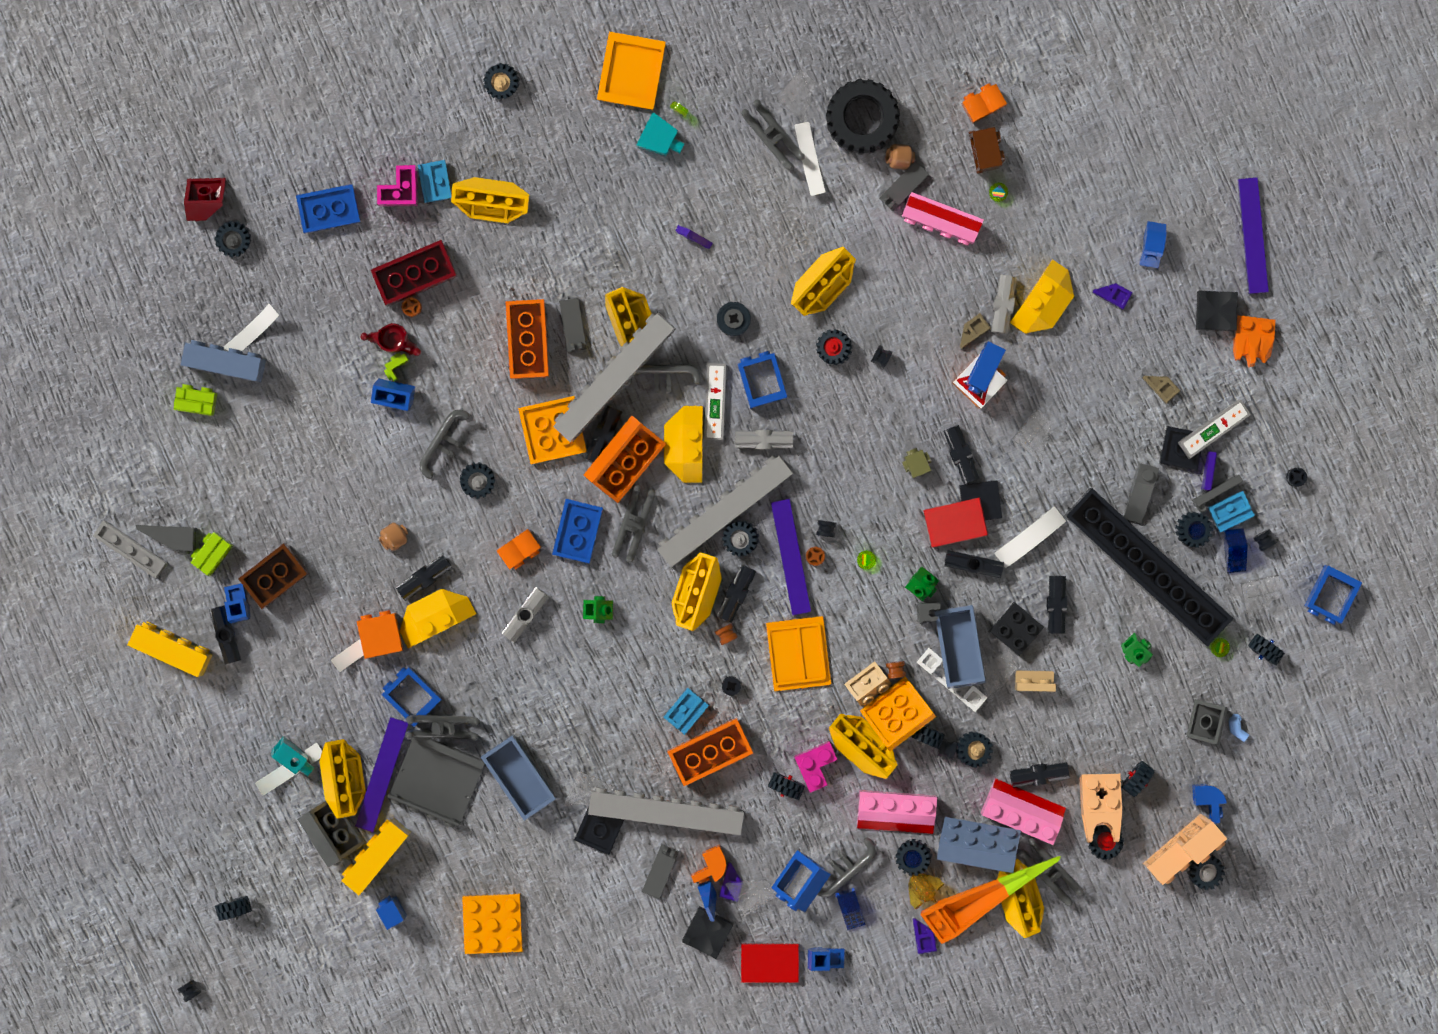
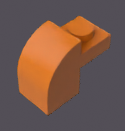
M720 844L702 852L708 867L691 874L694 883L699 882V884L710 880L709 876L711 875L716 882L723 876L726 870V858Z

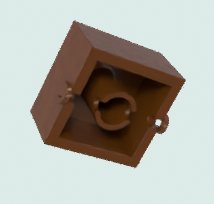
M995 127L970 131L969 137L977 174L1000 169L1005 161L1004 152L999 149V143H1001L1000 132H996Z

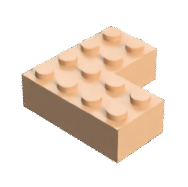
M1199 814L1149 857L1143 865L1162 885L1165 883L1169 884L1176 878L1174 875L1177 872H1183L1190 866L1189 862L1191 860L1197 864L1206 862L1211 857L1209 855L1214 850L1218 851L1225 845L1224 841L1227 838L1210 819Z

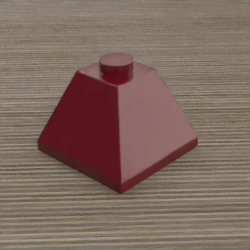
M226 178L187 179L184 198L187 221H206L223 206Z

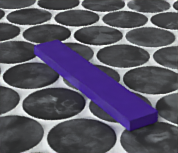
M1258 177L1238 179L1248 294L1269 292Z
M790 499L771 502L792 615L811 612Z
M393 717L389 719L355 827L370 832L375 830L408 728L406 721Z

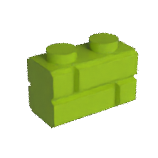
M182 384V388H176L173 410L214 416L217 393H212L213 389L201 387V391L193 390L194 386Z
M217 532L208 533L202 541L205 543L202 548H197L191 555L193 559L190 563L207 576H211L234 546Z

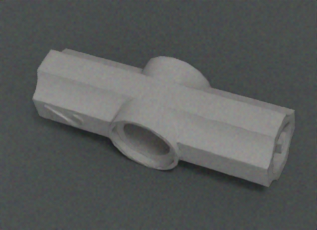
M1000 275L998 291L993 305L994 316L991 332L1008 334L1010 316L1013 313L1015 303L1014 292L1017 277Z
M773 430L735 431V448H793V432Z
M535 587L502 631V634L515 643L549 596ZM525 609L530 612L531 617L529 620L521 618L520 613L522 610Z

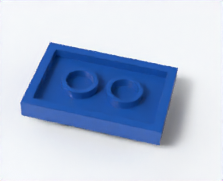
M353 184L296 195L304 234L361 222Z
M565 499L552 555L590 564L603 507Z

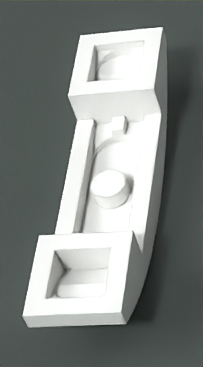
M1054 506L994 554L999 561L1004 562V567L1007 568L1052 534L1066 520Z
M928 648L917 663L947 688L943 660ZM973 685L948 689L974 712L988 698Z

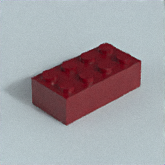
M442 240L370 270L383 302L387 307L458 277Z

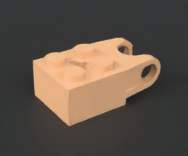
M1120 774L1081 775V816L1087 842L1091 843L1093 841L1094 829L1098 825H1106L1111 830L1113 841L1119 842L1122 820ZM1099 791H1102L1105 794L1103 799H1100V796H1097V793Z

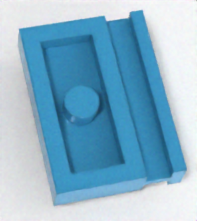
M446 160L419 164L418 170L424 203L451 199L452 193Z
M1243 491L1207 507L1219 532H1223L1255 516Z
M687 688L663 718L685 735L709 704Z

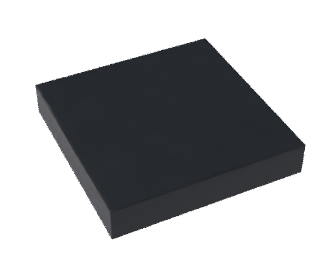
M1166 426L1159 464L1197 471L1201 451L1192 458H1188L1178 444L1179 441L1193 431Z
M997 480L959 485L961 502L980 497L985 520L1002 518Z
M587 809L574 840L610 855L624 819L588 815Z

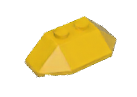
M473 177L453 183L451 203L456 205L469 218L509 223L527 214L529 194L512 182Z
M844 247L822 254L795 283L791 304L803 316L825 311L851 283L856 259Z
M1052 259L1011 319L1010 324L1025 334L1053 328L1074 297L1068 269Z
M621 287L605 294V307L617 340L622 347L626 342L630 343L634 339L632 335L637 329H643L647 325L645 321L651 315V311L645 295Z
M683 406L664 424V442L666 443L664 446V464L683 483H702L703 406Z
M700 552L697 557L683 566L672 600V608L677 626L694 631L710 616L722 580L718 558Z
M440 589L407 606L400 634L407 647L410 648L476 615V612L467 596Z
M839 714L830 725L829 731L835 748L863 773L887 779L898 765L893 750H888L871 725L863 717Z
M344 739L325 742L319 761L325 800L337 819L354 816L366 794L360 754Z
M1016 859L1014 872L1028 868L1019 859ZM999 871L997 879L1012 873ZM1033 878L1001 902L1006 921L1023 938H1028L1041 932L1044 905L1036 879Z

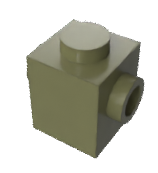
M917 448L906 452L907 456L904 457L905 461L902 464L906 473L910 472L912 478L931 471L929 467L931 460L927 452L924 453L923 450L918 451Z

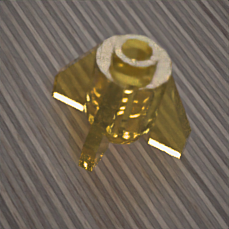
M913 875L908 884L910 904L917 909L923 904L921 900L924 902L931 900L935 903V889L938 891L945 884L940 878L930 875Z

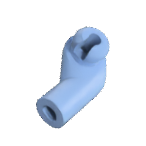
M1233 714L1228 721L1229 731L1245 742L1249 734L1241 729V716Z

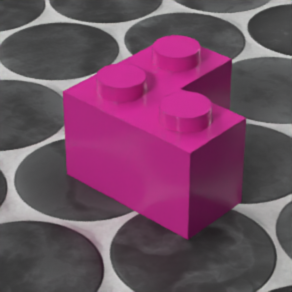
M415 165L396 166V185H377V205L418 206L417 167Z
M829 741L794 756L810 793L827 786L820 767L837 760Z

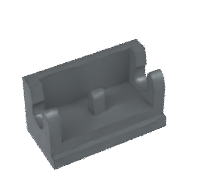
M917 602V622L923 623V621L937 620V616H930L929 614L934 613L932 609H940V603Z

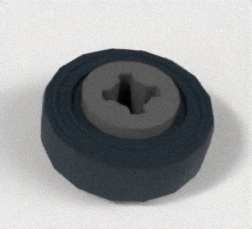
M739 302L724 304L717 314L719 329L729 336L743 334L751 323L749 310Z

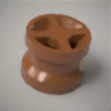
M409 297L402 302L401 308L407 316L415 317L420 314L422 305L416 298Z
M811 547L807 550L806 560L809 564L818 566L824 562L825 553L821 548Z
M732 623L715 631V634L721 639V645L738 637L737 633H734L732 629Z
M905 661L886 663V668L889 670L888 679L907 676L904 671Z

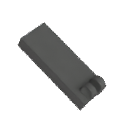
M915 161L879 199L893 212L929 174Z
M579 299L559 301L567 351L586 350Z
M1239 474L1213 487L1212 490H1208L1192 499V502L1199 512L1206 511L1205 502L1243 482Z
M661 843L643 887V893L660 899L679 850Z

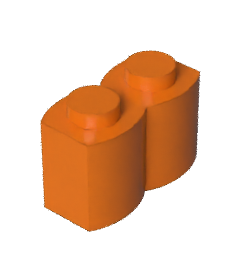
M988 83L980 88V93L975 95L972 92L963 97L965 101L961 104L972 124L1007 105L997 84L991 85Z
M528 528L499 548L497 553L509 570L511 568L516 570L525 564L523 562L525 558L529 556L532 559L540 553L538 549L541 548V545Z

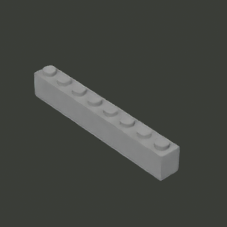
M660 313L656 315L651 314L645 321L647 325L643 329L639 328L632 335L634 339L630 343L626 342L619 349L621 353L617 357L613 356L606 364L608 367L604 371L600 370L593 379L595 381L592 385L587 384L580 392L582 394L578 400L573 399L567 406L569 410L565 414H559L554 420L556 424L553 427L569 442H573L676 330Z
M772 455L765 461L766 466L762 469L757 467L749 473L751 477L748 480L741 479L734 485L736 487L735 490L731 493L728 490L719 496L721 500L718 503L714 504L711 502L704 508L705 513L701 516L697 513L689 519L690 524L687 527L680 526L673 532L675 534L674 537L670 540L666 537L658 543L660 547L657 550L670 567H673L791 476L793 473L781 457Z
M600 787L591 790L588 815L741 835L744 812L737 806H729L727 809L721 808V804L710 803L709 806L702 805L701 801L691 800V803H684L683 799L672 798L669 801L664 800V796L653 795V798H647L643 793L634 792V795H626V791L615 790L614 793L607 792L606 788Z

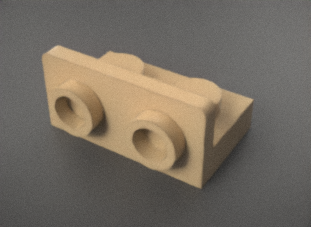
M874 661L844 685L862 707L870 704L878 694L886 692L891 682Z
M1017 670L1015 672V690L1056 692L1054 672Z

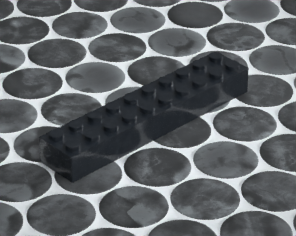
M1089 488L1064 515L1071 524L1204 646L1208 647L1234 619L1093 488Z

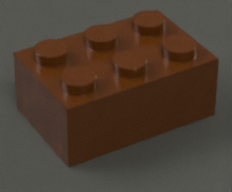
M283 543L239 577L238 580L259 607L264 609L310 573L289 545Z

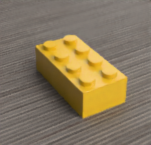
M148 621L136 625L127 646L193 676L200 677L204 675L213 654L209 653L210 649L201 645H191V640L184 637L176 638L174 637L175 633L166 629L158 630L156 629L157 625Z
M395 818L391 821L387 819L378 829L381 833L379 835L375 834L366 844L369 848L367 850L362 849L354 859L356 861L355 865L350 864L342 873L344 876L342 882L358 895L365 890L411 833L409 829Z

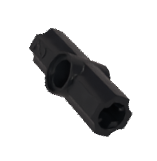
M607 405L600 424L598 423L585 459L594 462L615 435V429L623 413L622 411Z
M959 425L944 430L954 465L958 468L962 482L966 484L979 479L972 460L971 450L964 440Z
M947 550L944 566L1001 578L1004 562ZM972 559L979 561V567L975 570L969 567V562Z
M441 555L429 565H425L413 573L412 577L397 586L396 589L406 601L420 590H424L437 581V578L453 567L447 558Z
M743 564L741 565L734 581L731 582L725 594V600L717 614L718 617L732 623L740 605L743 604L747 596L748 588L756 573L755 570Z
M1049 576L1047 613L1048 633L1065 634V613H1067L1066 576Z
M225 605L209 609L215 629V638L219 643L224 664L240 661L241 657L235 639V631L231 623L228 622ZM224 629L230 633L228 640L221 638V631Z
M1067 762L1049 765L1037 764L1030 766V768L1010 771L1012 787L1031 784L1033 786L1050 783V781L1070 779Z

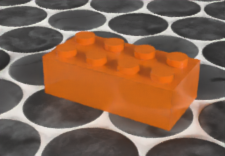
M545 300L505 301L510 379L550 377Z
M631 416L584 473V476L610 498L619 503L666 443Z
M737 717L667 751L683 786L753 754V750Z

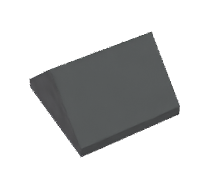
M1195 699L1186 737L1219 745L1228 708Z

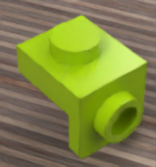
M400 352L390 357L391 361L385 364L386 369L384 372L389 380L393 379L394 382H397L399 379L393 370L410 361L405 353L401 355Z

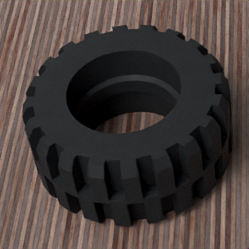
M857 79L853 82H847L830 99L826 113L827 129L833 141L835 140L838 143L837 145L845 148L847 152H855L859 155L875 153V151L884 148L893 139L900 122L898 102L893 97L892 92L889 89L887 90L880 82L878 84L871 79ZM855 100H870L880 110V124L870 134H856L848 128L845 122V111Z

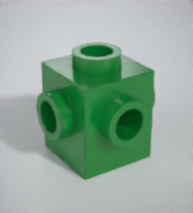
M921 566L911 577L905 588L923 602L927 596L931 598L937 591L935 586L940 580Z
M594 596V600H583V619H591L593 623H605V620H613V600H606V596Z
M1136 633L1132 634L1121 644L1126 660L1130 664L1135 663L1138 667L1148 663L1153 655L1151 643L1146 638L1141 639Z

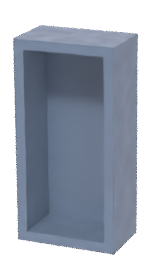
M194 340L184 345L181 366L262 382L266 360L261 359L262 355L248 352L247 355H242L243 351L232 348L224 351V347L210 344V347H205L206 343Z
M970 605L935 611V616L938 617L936 623L947 688L953 689L986 683L974 606Z
M514 734L481 756V759L524 821L557 798Z
M945 817L939 841L937 860L1014 873L1021 830Z

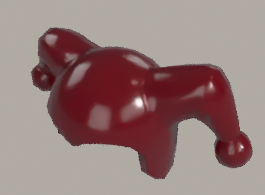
M396 323L387 324L379 329L378 332H371L369 334L364 332L360 336L361 340H368L371 343L378 344L382 350L388 353L403 351L415 356L421 354L417 344L408 339V334L404 327Z

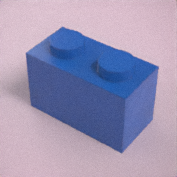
M378 378L373 384L371 403L408 411L414 402L416 386Z
M389 895L378 903L379 906L376 911L387 930L404 921L407 917L397 896L391 898Z

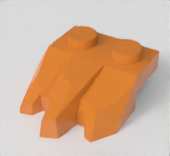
M1237 315V330L1233 339L1235 361L1240 360L1244 356L1247 360L1248 368L1255 366L1256 358H1260L1262 363H1266L1272 353L1275 338V320Z

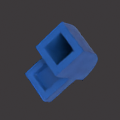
M1147 221L1139 265L1159 268L1166 242V224Z
M242 583L224 587L227 601L224 603L228 622L236 623L249 620L250 607L247 602L245 587Z
M1209 784L1192 785L1193 804L1196 806L1209 805V819L1214 824L1220 823V818H1223L1222 807H1219V804H1227L1224 794L1218 788Z
M809 948L808 969L811 971H830V968H844L845 949Z

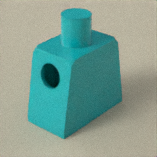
M652 113L636 146L643 150L667 156L670 149L680 154L685 143L675 139L678 134L676 128L657 114Z
M285 736L271 750V757L294 774H297L300 770L303 774L309 776L314 769L307 762L308 755ZM293 758H298V759H299V760L296 761V762H293V761H292Z

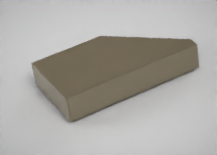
M981 313L964 324L960 343L961 349L991 329Z
M1142 377L1165 404L1180 392L1179 388L1168 377Z

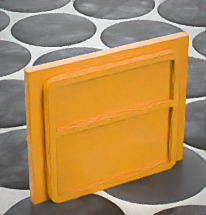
M609 31L597 100L654 110L666 42Z
M823 616L766 623L774 691L831 685Z

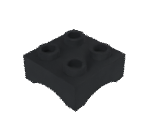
M1197 291L1196 330L1236 331L1238 292Z
M1013 602L989 631L1015 654L1020 656L1044 627L1017 603Z
M699 906L682 939V943L717 959L733 927V923L716 914L715 920L712 922L706 910Z

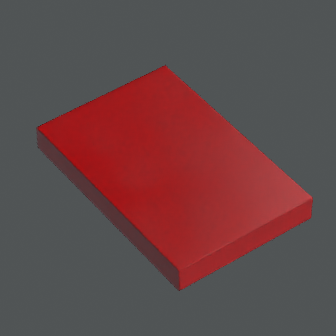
M980 497L923 510L932 547L988 535Z
M741 943V983H799V944Z

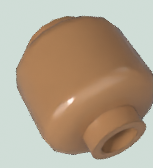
M893 144L886 150L885 160L893 169L906 170L910 167L911 163H914L915 153L912 152L909 145Z
M391 523L380 531L378 539L386 550L396 551L407 543L406 535L408 531L403 525L399 526L397 523Z

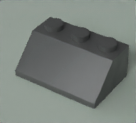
M326 801L297 819L327 867L342 860L365 844L349 817L337 819Z

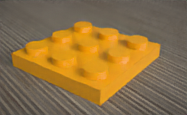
M575 396L518 408L530 464L587 452L583 431L573 442H569L553 427L556 424L554 420L559 414H565L569 410L567 406L575 399Z
M906 676L860 710L889 751H892L936 718L935 714Z
M520 893L462 896L465 954L523 951Z

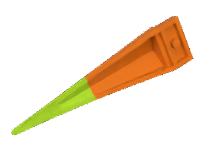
M1061 856L942 899L922 910L920 915L940 943L943 944L959 936L1015 891L1057 863Z

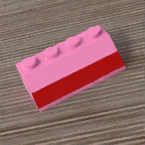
M913 192L909 195L901 216L905 218L904 222L908 224H921L924 230L930 232L937 230L941 232V236L951 239V236L958 238L959 243L969 246V243L973 244L984 221V219Z
M995 778L981 810V815L1013 829L1021 830L1025 834L1053 845L1061 828L1066 807L1018 787H1012L1011 784Z
M859 790L857 828L933 834L937 796Z

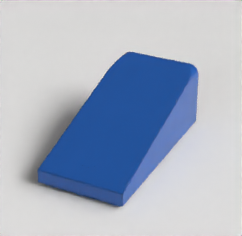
M707 881L698 885V890L708 917L713 922L715 920L717 893L712 881Z

